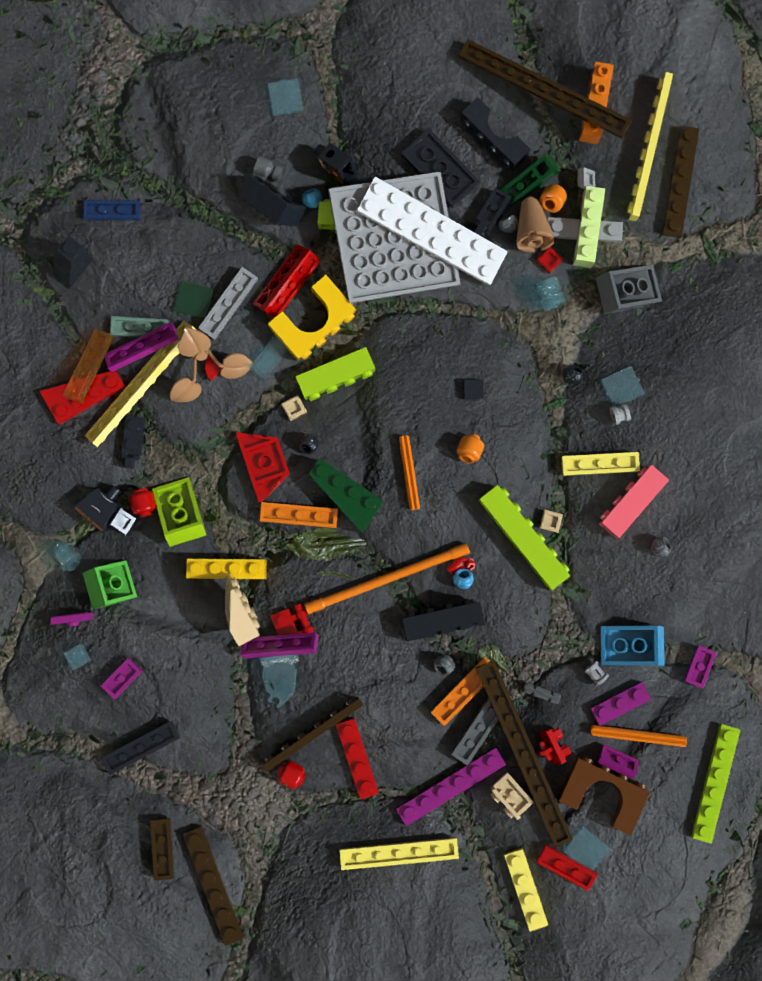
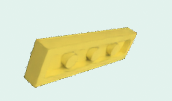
M639 452L561 457L563 476L640 471Z
M519 848L505 853L504 857L529 931L547 926L548 923L523 849Z

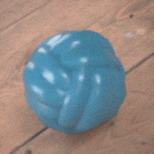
M316 188L309 189L302 194V203L307 207L317 208L319 202L322 201V193Z
M459 569L453 576L454 585L460 589L469 588L474 581L473 574L467 569Z

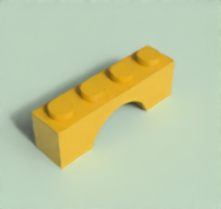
M187 559L186 578L226 579V573H229L231 578L235 577L236 579H266L267 560Z

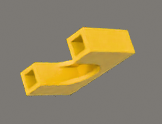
M327 275L311 287V291L325 306L328 313V320L323 328L316 332L301 331L283 311L268 323L270 330L297 361L301 358L303 360L308 358L315 346L317 348L321 347L326 342L325 338L329 334L335 335L341 329L339 326L345 322L347 324L355 317L356 309Z

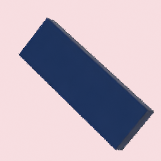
M83 200V219L140 221L141 202L140 200Z

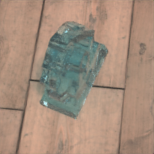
M299 654L260 657V663L264 666L262 676L265 688L271 694L268 702L271 703L272 699L277 697L279 703L276 707L278 708L292 697L295 692L294 689L297 684V668L295 663L300 660ZM271 682L275 688L274 690L270 686Z

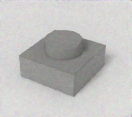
M585 167L579 168L577 177L578 188L585 190L586 186L595 187V171Z

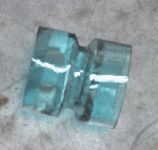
M558 277L543 280L535 285L537 295L542 297L540 303L543 311L553 310L567 303L564 293L559 291L561 285Z

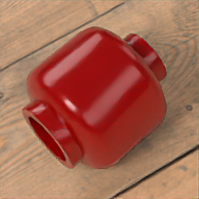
M148 488L133 491V495L129 497L132 512L140 514V518L151 516V511L157 508L154 493L148 491Z
M288 760L285 764L281 763L276 772L279 775L278 782L291 790L296 787L300 788L306 777L304 767L292 760Z

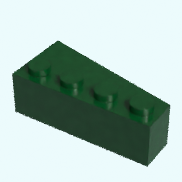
M320 458L309 473V476L363 534L384 501Z

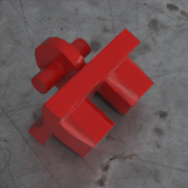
M560 728L539 732L538 734L542 741L538 743L541 748L537 752L538 756L544 755L547 761L552 760L553 765L565 763V758L572 752L567 744L559 746L557 740L563 737Z

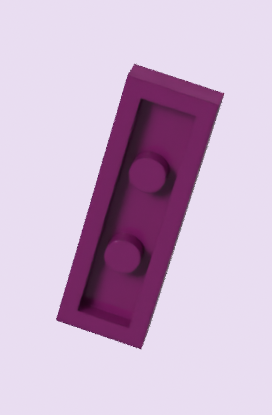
M639 682L594 705L590 709L598 725L601 726L650 701L651 698L643 682Z

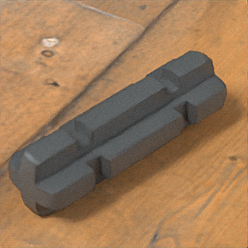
M528 682L523 687L524 693L533 694V696L546 701L550 700V702L558 704L561 695L558 693H551L550 690L534 686Z

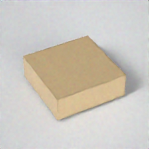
M298 395L281 404L290 421L307 413Z
M543 510L539 529L559 533L563 514Z

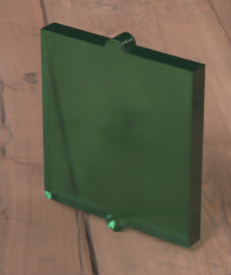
M182 281L179 293L176 295L177 301L174 312L205 319L208 315L209 307L212 306L211 300L214 289Z

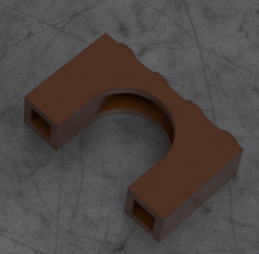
M583 755L581 758L576 756L557 800L577 810L590 785L598 781L611 782L618 790L619 803L610 825L631 836L650 794L645 789L646 785L635 781L633 784L627 781L629 777L623 774L610 773V768L601 764L598 767L592 764V759Z

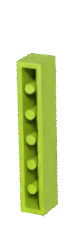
M497 485L478 501L549 590L555 589L570 577L568 573L570 571L564 562L560 563L557 560L556 556L558 555L552 547L548 548L545 545V538L539 531L536 533L533 530L531 520L527 516L524 518L521 515L519 505L515 501L512 503L509 500L507 490L503 486L500 488Z

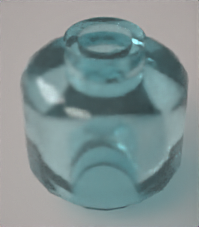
M59 543L54 547L52 560L60 570L72 571L79 566L81 554L72 543Z

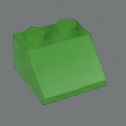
M127 560L95 567L83 572L93 610L137 597Z

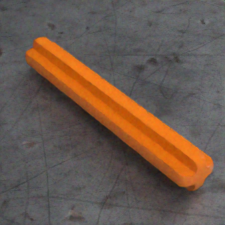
M408 435L399 437L409 508L410 510L420 509L410 439Z

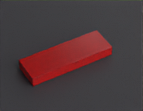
M547 844L544 845L536 860V863L586 891L590 890L598 876L596 871Z

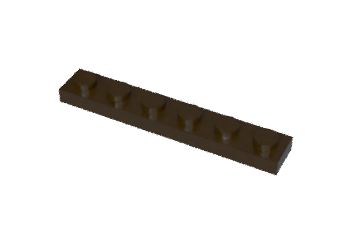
M683 125L679 128L662 231L663 236L682 237L700 128Z
M354 697L344 703L346 707L342 710L335 709L328 714L329 719L324 722L319 720L312 725L313 730L308 733L303 731L296 736L297 741L292 744L287 742L279 748L281 752L276 755L272 753L264 758L265 763L261 767L265 773L362 707L363 703L360 698L356 700Z
M199 826L183 833L224 945L227 946L243 939V932L203 827Z

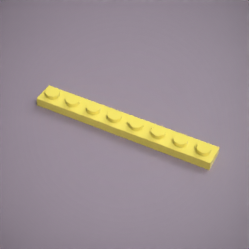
M666 72L663 78H659L657 84L659 94L655 96L652 107H655L654 114L651 113L648 122L651 128L645 135L646 149H642L640 160L643 161L641 167L639 166L636 172L638 182L634 184L631 194L634 196L633 202L629 203L627 213H630L629 220L636 222L640 216L671 86L672 73Z
M183 321L176 329L179 340L185 326L195 328ZM179 340L159 349L86 433L85 437L98 447L105 441L107 435L119 424V421L131 410L137 400L144 395V392L156 381V378L168 367L174 357L180 353L178 350Z

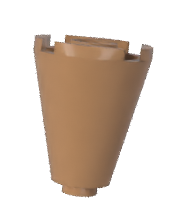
M527 197L521 202L516 244L518 249L524 252H535L536 248H541L542 251L554 244V235L540 201L535 197Z

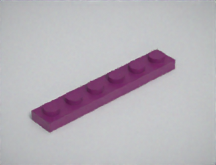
M495 747L470 762L468 766L465 765L403 803L396 810L405 825L408 826L506 764Z

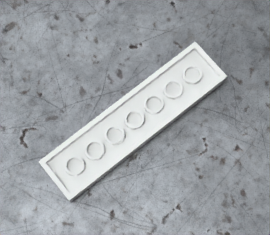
M374 177L356 211L488 286L491 285L508 252L377 177Z

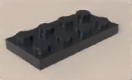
M429 128L401 153V156L420 175L441 172L445 200L452 209L480 184L476 176Z

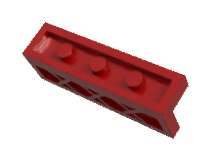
M297 244L252 304L274 319L284 311L320 260L311 250ZM301 251V252H302L301 255H300L298 258L295 259V257H296V256L298 255V253ZM268 297L266 302L262 305L261 303L263 302V300Z

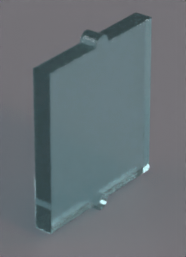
M298 78L291 80L282 79L280 82L268 83L274 116L290 115L294 112L304 111Z
M631 366L601 380L607 392L606 396H609L615 407L645 394L639 383L640 379L636 377Z
M583 826L576 836L572 837L573 840L563 852L572 859L594 870L599 863L603 862L602 859L610 850V847Z

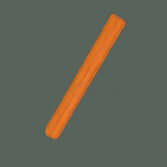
M592 725L590 729V734L598 737L686 747L687 737L598 725Z

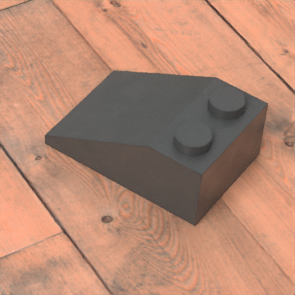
M653 265L609 271L596 278L604 314L621 312L662 301Z

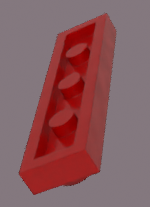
M355 718L336 724L360 800L379 794Z

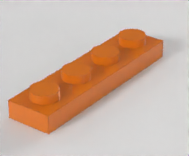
M261 502L260 522L337 528L338 509Z
M486 657L431 711L444 726L483 688L476 667L489 662Z

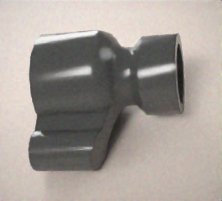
M259 156L254 166L253 175L259 176L264 180L271 176L273 180L279 182L284 167L274 166L270 159Z

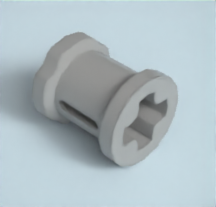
M597 660L583 671L585 674L588 673L595 682L594 685L596 687L609 677L598 666Z

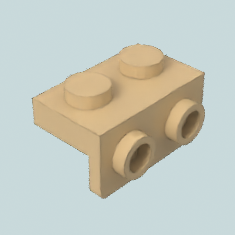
M508 772L490 787L492 790L490 795L497 803L501 801L506 806L503 810L510 818L515 816L518 820L520 815L534 803Z

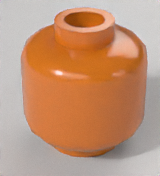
M551 184L544 189L539 201L545 211L555 213L563 207L567 194L560 185Z
M476 434L463 436L457 448L459 459L466 463L478 461L482 455L484 443Z

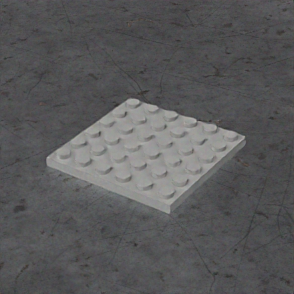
M441 172L383 180L448 217ZM372 182L328 190L349 303L460 285L458 268L356 212Z

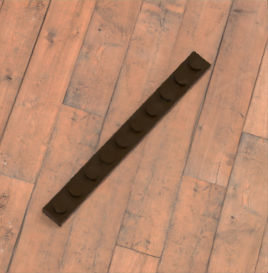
M469 39L458 54L460 59L620 139L624 137L632 123L631 119Z
M491 660L476 667L554 847L557 848L572 841L573 838L495 661Z

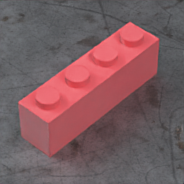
M653 465L647 468L644 466L637 474L639 478L635 482L631 481L625 487L626 493L623 496L619 495L612 502L613 508L610 511L607 509L600 516L602 520L599 525L617 539L622 536L669 481Z

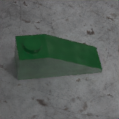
M543 155L503 187L501 191L512 196L509 204L513 205L547 183L561 170L550 155Z

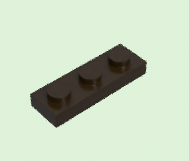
M171 818L151 819L154 881L174 879Z

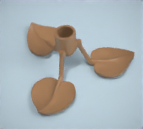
M185 326L178 343V350L182 355L192 357L193 378L192 380L181 378L176 381L171 388L170 399L174 402H189L200 395L201 385L195 383L197 360H205L209 355L219 367H222L220 374L228 379H235L246 374L252 367L253 361L244 354L232 353L223 359V363H220L209 349L211 346L209 337L196 329Z

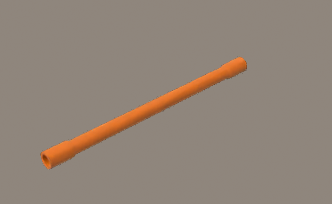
M463 543L450 548L448 551L345 590L305 603L307 613H314L329 605L448 560L470 553L467 543Z

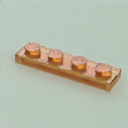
M97 329L94 330L63 393L64 398L80 404L83 403L114 338L112 334Z

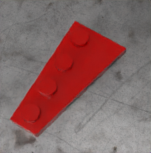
M109 371L42 390L40 393L55 420L61 425L126 388L117 371Z

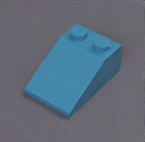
M601 626V665L665 666L664 627Z

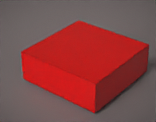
M549 247L536 262L550 274L563 261V258Z

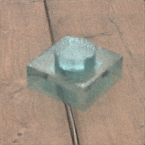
M79 644L64 653L73 671L91 661L83 644Z

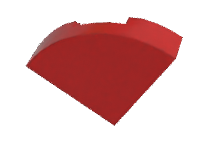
M209 356L206 360L205 371L212 382L220 374L222 367H219Z

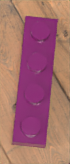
M172 322L167 323L104 354L108 369L114 372L179 340L175 325Z
M316 632L256 637L242 644L240 655L243 659L316 653L319 636Z

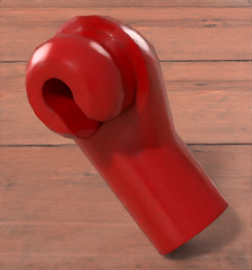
M458 557L446 569L451 575H454L459 569L471 571L476 565L472 558Z

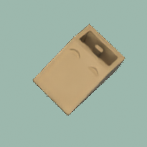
M226 573L225 615L229 630L238 646L260 635L258 631L260 624L254 609L250 608L248 604L249 601L246 595L239 589L240 585L235 577L231 578L230 574Z

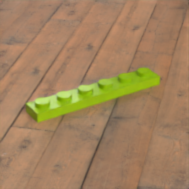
M724 724L719 725L691 835L693 839L712 844L741 729Z

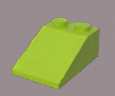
M189 477L152 489L164 536L170 547L207 535Z

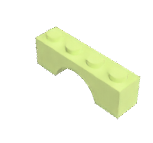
M586 186L583 192L580 210V229L573 260L574 266L592 268L595 263L605 188Z

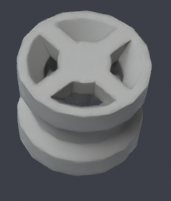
M625 402L621 403L618 407L612 406L609 408L615 425L620 424L621 421L631 420L630 411Z

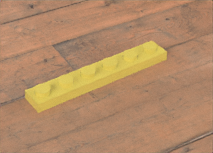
M457 837L340 849L341 870L459 859Z

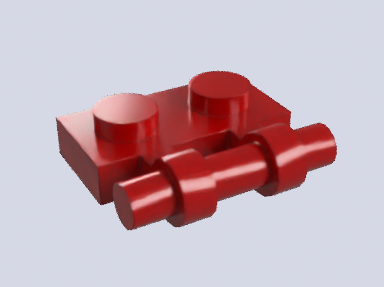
M302 604L294 606L297 613L295 615H291L289 609L271 615L278 635L314 632L313 627L309 625L306 617L308 614L303 609ZM298 619L300 620L301 626L303 628V630L299 632L294 623V621Z

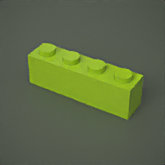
M365 347L296 376L305 400L313 401L318 399L320 394L324 392L329 394L338 390L337 387L343 384L349 386L355 383V379L360 377L366 379L372 376V372H375V366Z

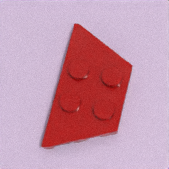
M237 432L236 436L258 502L261 503L290 475L278 437Z

